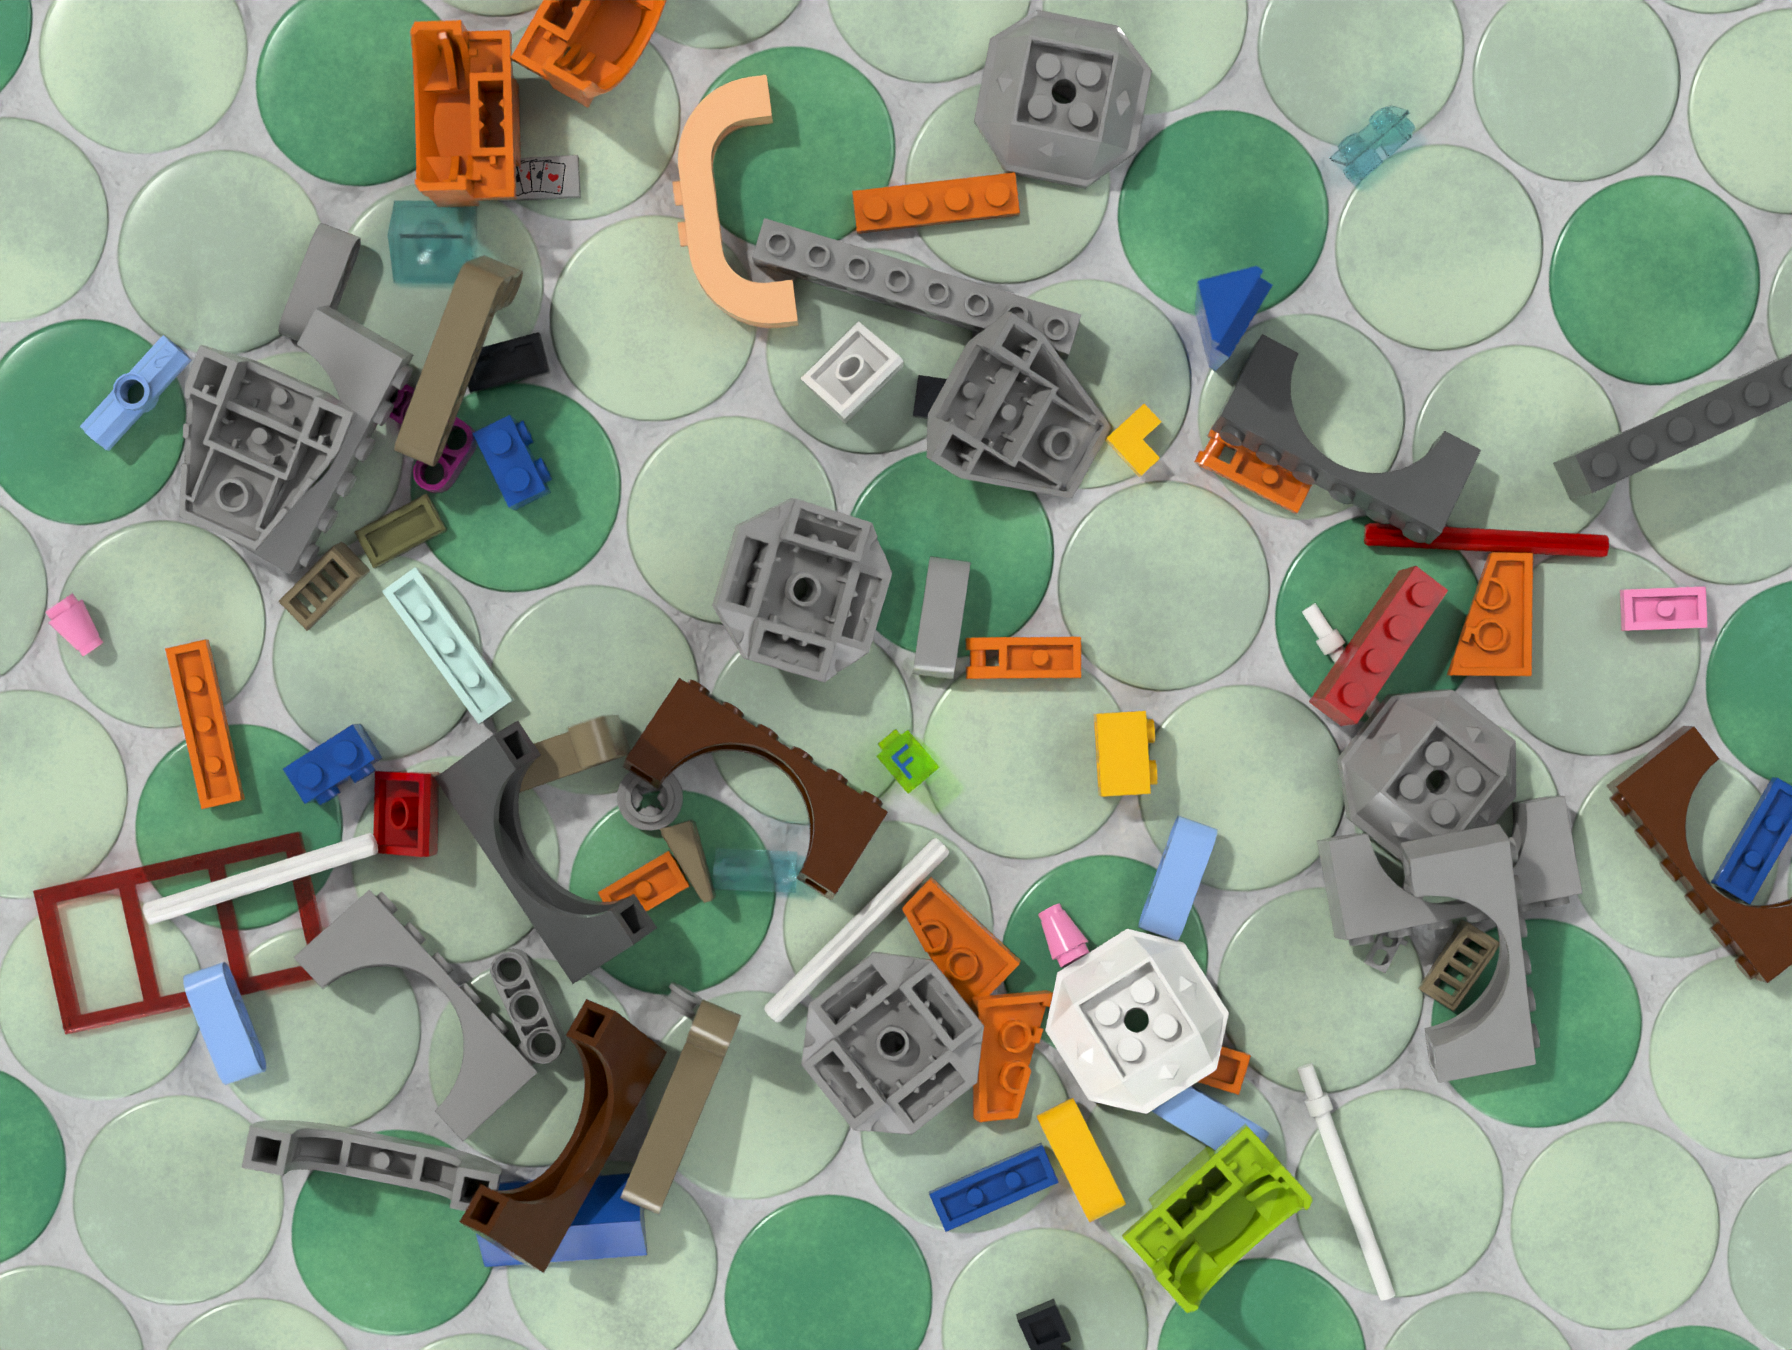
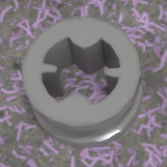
M671 982L669 986L671 993L667 996L664 995L661 1001L680 1014L693 1018L695 1015L693 1008L695 1005L701 1004L702 998L687 988Z

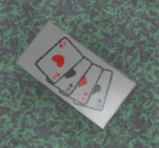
M578 155L520 158L521 166H516L517 200L498 201L581 198Z

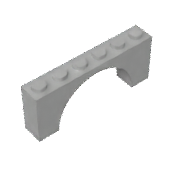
M328 305L315 308L297 346L308 352L324 368L336 388L340 401L355 411V416L342 449L336 456L330 469L322 479L307 490L257 550H253L237 543L289 574L302 569L303 566L308 568L313 563L320 548L315 543L321 532L327 533L336 520L338 512L334 510V507L339 497H346L356 481V476L352 473L358 461L364 462L374 447L375 440L371 438L377 425L383 426L389 418L394 407L390 400L396 388L401 390L408 382L413 368L408 366L414 356L413 354Z
M1545 796L1512 803V837L1516 842L1518 850V862L1512 864L1514 875H1518L1523 892V899L1517 901L1518 913L1531 911L1530 904L1544 901L1545 907L1570 903L1569 896L1583 894L1565 796ZM1353 833L1317 840L1334 937L1349 940L1350 946L1374 942L1373 935L1388 932L1389 938L1414 934L1413 927L1426 924L1428 930L1452 927V919L1466 917L1467 922L1491 919L1479 908L1459 899L1450 902L1431 903L1404 891L1393 882L1381 867L1367 833Z
M1496 824L1400 843L1405 881L1414 897L1443 896L1470 903L1486 913L1495 922L1499 936L1500 949L1497 967L1482 995L1456 1017L1441 1024L1424 1028L1429 1065L1438 1083L1535 1065L1534 1048L1540 1047V1038L1535 1023L1531 1024L1530 1012L1536 1011L1533 991L1531 987H1527L1526 975H1530L1532 970L1528 952L1522 949L1521 938L1527 937V927L1523 914L1518 913L1517 901L1523 899L1520 879L1513 872L1512 863L1518 862V850L1514 838H1508L1501 826Z
M368 890L294 956V959L322 989H325L332 982L351 972L364 968L386 966L417 973L435 984L446 995L453 1005L461 1024L463 1059L459 1075L452 1090L435 1112L464 1141L538 1073L532 1067L536 1062L528 1057L521 1043L515 1048L504 1035L509 1032V1029L494 1013L489 1017L483 1014L476 1006L482 1000L466 983L459 987L449 977L453 968L438 952L431 957L421 946L426 940L410 922L403 927L393 916L398 909L383 892L375 896Z

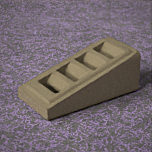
M340 542L332 546L278 602L308 631L353 589L370 570L345 543ZM334 560L342 567V569L349 575V577H347L345 573L333 562ZM324 570L340 585L337 589L321 574ZM311 582L328 597L325 601L309 586ZM300 593L316 608L313 613L297 598Z
M691 819L661 828L662 837L700 899L704 903L712 901L716 893L696 822Z
M1461 920L1418 989L1452 1011H1455L1499 948V942L1472 924ZM1467 937L1482 946L1479 953L1462 944ZM1457 951L1473 960L1470 967L1453 958ZM1447 964L1464 974L1461 982L1443 971ZM1438 978L1456 988L1452 996L1434 985Z

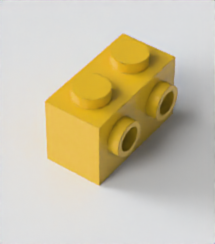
M1146 711L1094 714L1098 796L1151 794L1150 785L1157 784L1156 760H1149L1148 744L1155 743L1154 720L1146 719Z

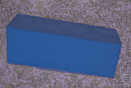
M1257 266L1197 281L1195 314L1208 366L1215 371L1230 358L1273 286L1260 277L1264 270Z
M600 1173L550 1262L644 1256L648 1254L644 1208L620 1199L630 1173L601 1175ZM535 1179L500 1182L498 1190L516 1189L527 1185ZM476 1234L485 1267L524 1264Z

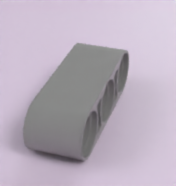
M324 223L318 225L279 324V334L299 341L315 308L328 305L337 310L360 250L361 237Z
M930 556L912 674L953 680L971 562Z
M507 949L496 956L491 963V977L528 1057L539 1064L551 1063L565 1048V1034L529 956L520 949ZM510 957L518 960L522 969L519 978L509 979L504 976L501 970V963L504 958ZM529 995L536 999L539 1009L535 1016H525L520 1012L518 1000L521 996ZM537 1034H550L555 1039V1051L549 1054L540 1052L535 1045Z

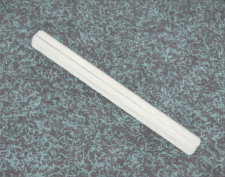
M373 834L361 835L147 902L143 905V913L148 924L158 923L376 855L378 853V844Z
M932 839L765 1005L764 1010L768 1016L777 1023L781 1022L949 855L948 848L939 839Z

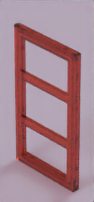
M301 831L34 890L33 893L62 1019V1028L65 1034L191 1007L185 991L160 997L137 894V884L208 869L211 882L227 878L226 864L286 851L287 859L306 853ZM311 875L292 880L306 945L323 931ZM119 889L143 1001L81 1014L57 902ZM228 900L216 904L230 970L241 996L313 980L301 965L249 977L233 901Z

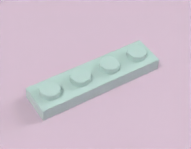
M414 567L382 591L478 724H482L514 701L417 567Z

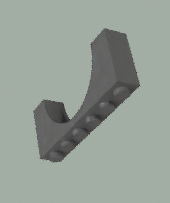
M1262 334L1252 348L1211 429L1219 433V436L1225 442L1234 446L1242 445L1255 452L1256 456L1264 463L1280 465L1293 472V476L1300 482L1308 485L1315 484L1329 491V495L1336 501L1343 504H1353L1366 511V515L1372 520L1383 524L1389 523L1402 530L1403 535L1417 543L1425 542L1430 545L1442 533L1481 450L1444 431L1423 458L1399 470L1384 473H1367L1349 469L1335 463L1322 454L1309 441L1294 413L1291 399V377L1299 353Z
M1792 353L1749 371L1737 379L1666 413L1554 462L1555 469L1569 499H1575L1599 491L1792 401Z
M516 721L493 734L438 775L435 780L572 984L633 946L657 929V927L635 894L611 902L585 899L557 884L536 861L522 832L518 801L523 778L529 767L541 754L519 721Z

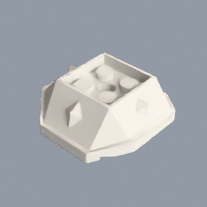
M1126 929L1057 972L1045 1031L1089 1101L1147 1114L1217 1070L1229 1012L1185 943ZM1140 1009L1148 1015L1149 1024L1142 1032H1132L1125 1026V1017L1131 1010Z

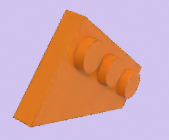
M1492 552L1488 554L1447 673L1448 676H1532L1533 553Z
M932 877L902 907L925 952L929 954L930 958L971 1009L972 997L989 996L1021 962L1017 956Z
M1043 990L972 997V1010L984 1024L977 1083L973 1086V1119L979 1122L1018 1118L1032 1071L1029 1068L1035 1044L1040 1043L1043 1028L1040 1026L1046 1006L1050 1007L1053 992Z

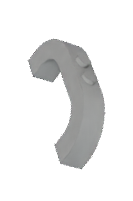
M266 1120L250 1125L242 1168L282 1176L291 1170H317L424 1190L449 1198L451 1200L450 1208L466 1211L480 1185L498 1190L502 1173L501 1167L494 1162L460 1150L347 1127L292 1120Z

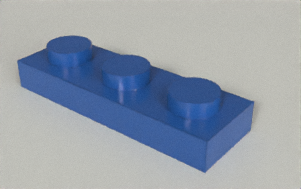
M1777 777L1771 778L1711 881V884L1745 904H1751L1792 834L1791 785Z
M1041 1142L929 1191V1195L943 1228L947 1232L1059 1182Z

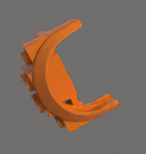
M543 0L513 52L511 59L548 80L555 90L588 108L594 97L614 89L636 64L655 31L666 0Z
M461 20L414 22L410 33L415 102L416 188L426 197H429L437 207L479 206V201L517 200L516 166H521L519 84L513 76V61L511 59V31H468Z

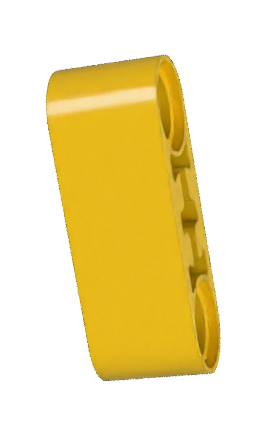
M1074 1098L1037 1115V1119L1089 1223L1127 1205Z

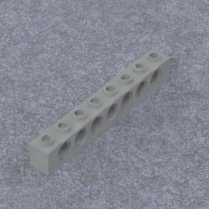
M766 218L763 220L752 256L754 265L977 333L982 332L1006 312H1012L1041 331L1058 355L1066 360L1070 354L1081 314Z

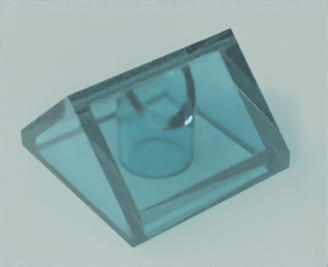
M394 200L387 235L394 283L454 284L463 264L477 258V206L437 207L433 201Z

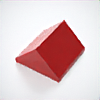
M375 771L373 835L378 844L379 854L430 857L438 854L439 784L435 778L439 775V772Z

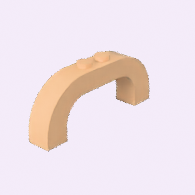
M767 75L741 78L720 86L697 105L689 116L680 138L678 149L680 181H672L675 205H683L685 221L678 222L680 246H688L693 270L709 299L724 313L745 324L762 328H783L799 326L793 280L756 283L740 277L730 268L724 257L713 171L716 151L729 134L743 127L773 123Z

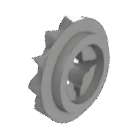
M629 772L621 781L617 793L618 807L625 820L636 828L649 831L664 828L672 823L683 805L682 787L675 775L671 773L663 781L662 785L664 787L660 790L661 793L657 797L661 802L660 805L664 808L663 811L653 805L638 811L637 808L641 805L640 802L644 797L637 785L639 784L642 788L645 787L648 790H652L655 787Z

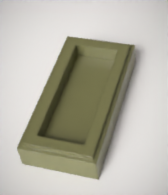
M426 493L354 533L372 567L376 569L448 530L429 494Z

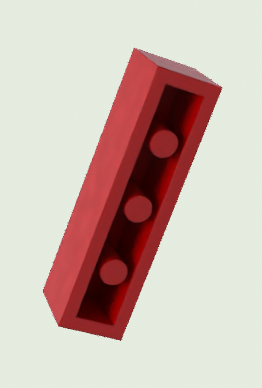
M1417 566L1399 570L1309 700V703L1340 726L1357 724L1448 590Z

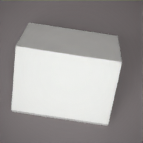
M858 321L800 379L846 424L903 368L904 361Z

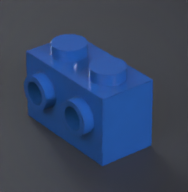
M508 415L473 432L509 508L515 511L551 493L547 482L551 481L552 477L543 459L535 460L528 446L533 444L534 440L524 421L517 423L515 418Z
M352 724L284 767L283 771L304 804L317 801L319 805H323L341 793L338 786L350 779L357 783L375 772L373 764L383 758L361 724Z

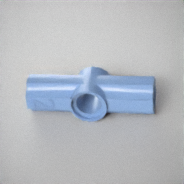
M163 335L129 373L117 378L111 393L80 427L93 441L105 450L110 451L143 413L155 408L159 396L192 359L169 338ZM135 383H141L144 387V396L138 403L131 404L128 399V390Z

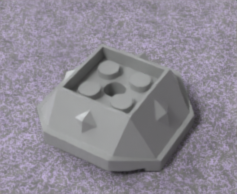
M1036 10L990 38L974 123L1005 173L1015 172L1017 176L1086 189L1135 154L1152 70L1119 26ZM1058 86H1066L1074 93V100L1067 104L1058 103L1052 96V90Z
M790 498L735 526L712 606L744 659L826 682L835 676L837 672L869 653L892 577V571L877 540L878 536L872 522L796 498ZM800 578H804L807 583V592L803 598L798 600L793 592L794 584Z
M1451 689L1388 694L1337 758L1347 819L1364 833L1369 834V837L1402 863L1400 843L1494 825L1516 797V740ZM1438 770L1441 775V782L1436 789L1429 791L1426 786V779L1432 771Z
M873 951L809 1002L801 1065L853 1130L912 1135L977 1083L984 1024L932 959ZM890 1031L900 1033L905 1040L904 1046L897 1052L886 1051L880 1042L885 1033Z

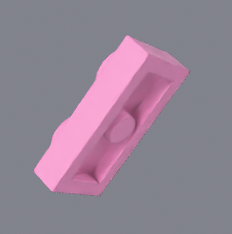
M1706 586L1620 590L1621 631L1707 628Z

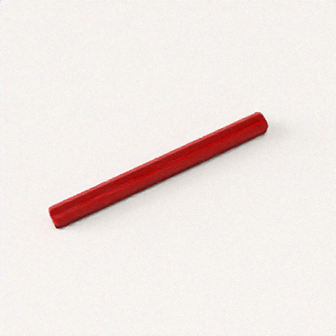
M1369 523L1364 528V543L1367 546L1605 557L1609 551L1608 536L1597 534L1444 527L1442 533L1429 545L1425 542L1417 543L1403 535L1402 530L1391 524Z

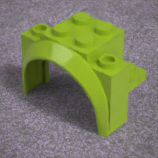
M1244 1124L1216 1150L1207 1145L1149 1198L1152 1208L1123 1233L1122 1237L1150 1267L1156 1280L1186 1313H1190L1199 1308L1200 1302L1207 1292L1246 1253L1289 1217L1300 1210L1307 1211L1311 1206L1313 1198L1254 1132Z

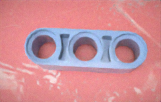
M1179 815L1177 816L1143 907L1138 928L1174 941L1179 940L1212 852L1217 829Z
M222 962L184 975L183 983L188 1001L222 1083L227 1085L265 1072L266 1060L262 1047L228 964Z
M1190 1086L1152 1110L1161 1118L1214 1150L1220 1147L1244 1124L1254 1132L1263 1144L1270 1134L1262 1127L1194 1086Z

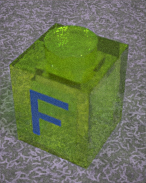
M894 729L877 744L882 751L876 757L908 794L940 768L908 729L902 734L897 729Z

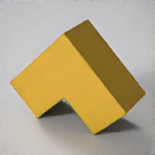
M1145 403L1105 439L1138 477L1142 476L1160 459L1143 440L1161 423L1159 418Z

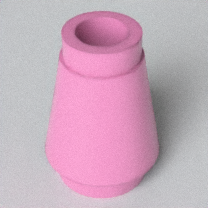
M73 593L45 612L51 620L48 624L78 650L82 656H85L104 643L99 637V633L83 600L78 601Z
M1060 903L1038 914L1052 960L1057 959L1061 968L1089 953L1086 943L1089 941L1065 910L1062 909Z

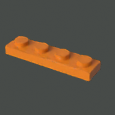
M1015 172L852 191L857 234L1020 215Z
M205 639L165 648L201 809L245 800L209 640Z

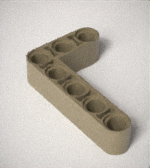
M485 255L463 264L454 283L397 436L394 451L432 467L438 463L495 312L512 303L520 287L523 271Z
M619 715L600 716L567 728L568 732L534 743L541 756L527 770L520 792L627 756L631 749Z
M702 999L689 1030L686 1043L620 1199L656 1214L660 1213L742 1015Z

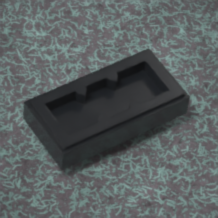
M537 332L482 347L468 384L469 392L474 394L550 374L541 334Z

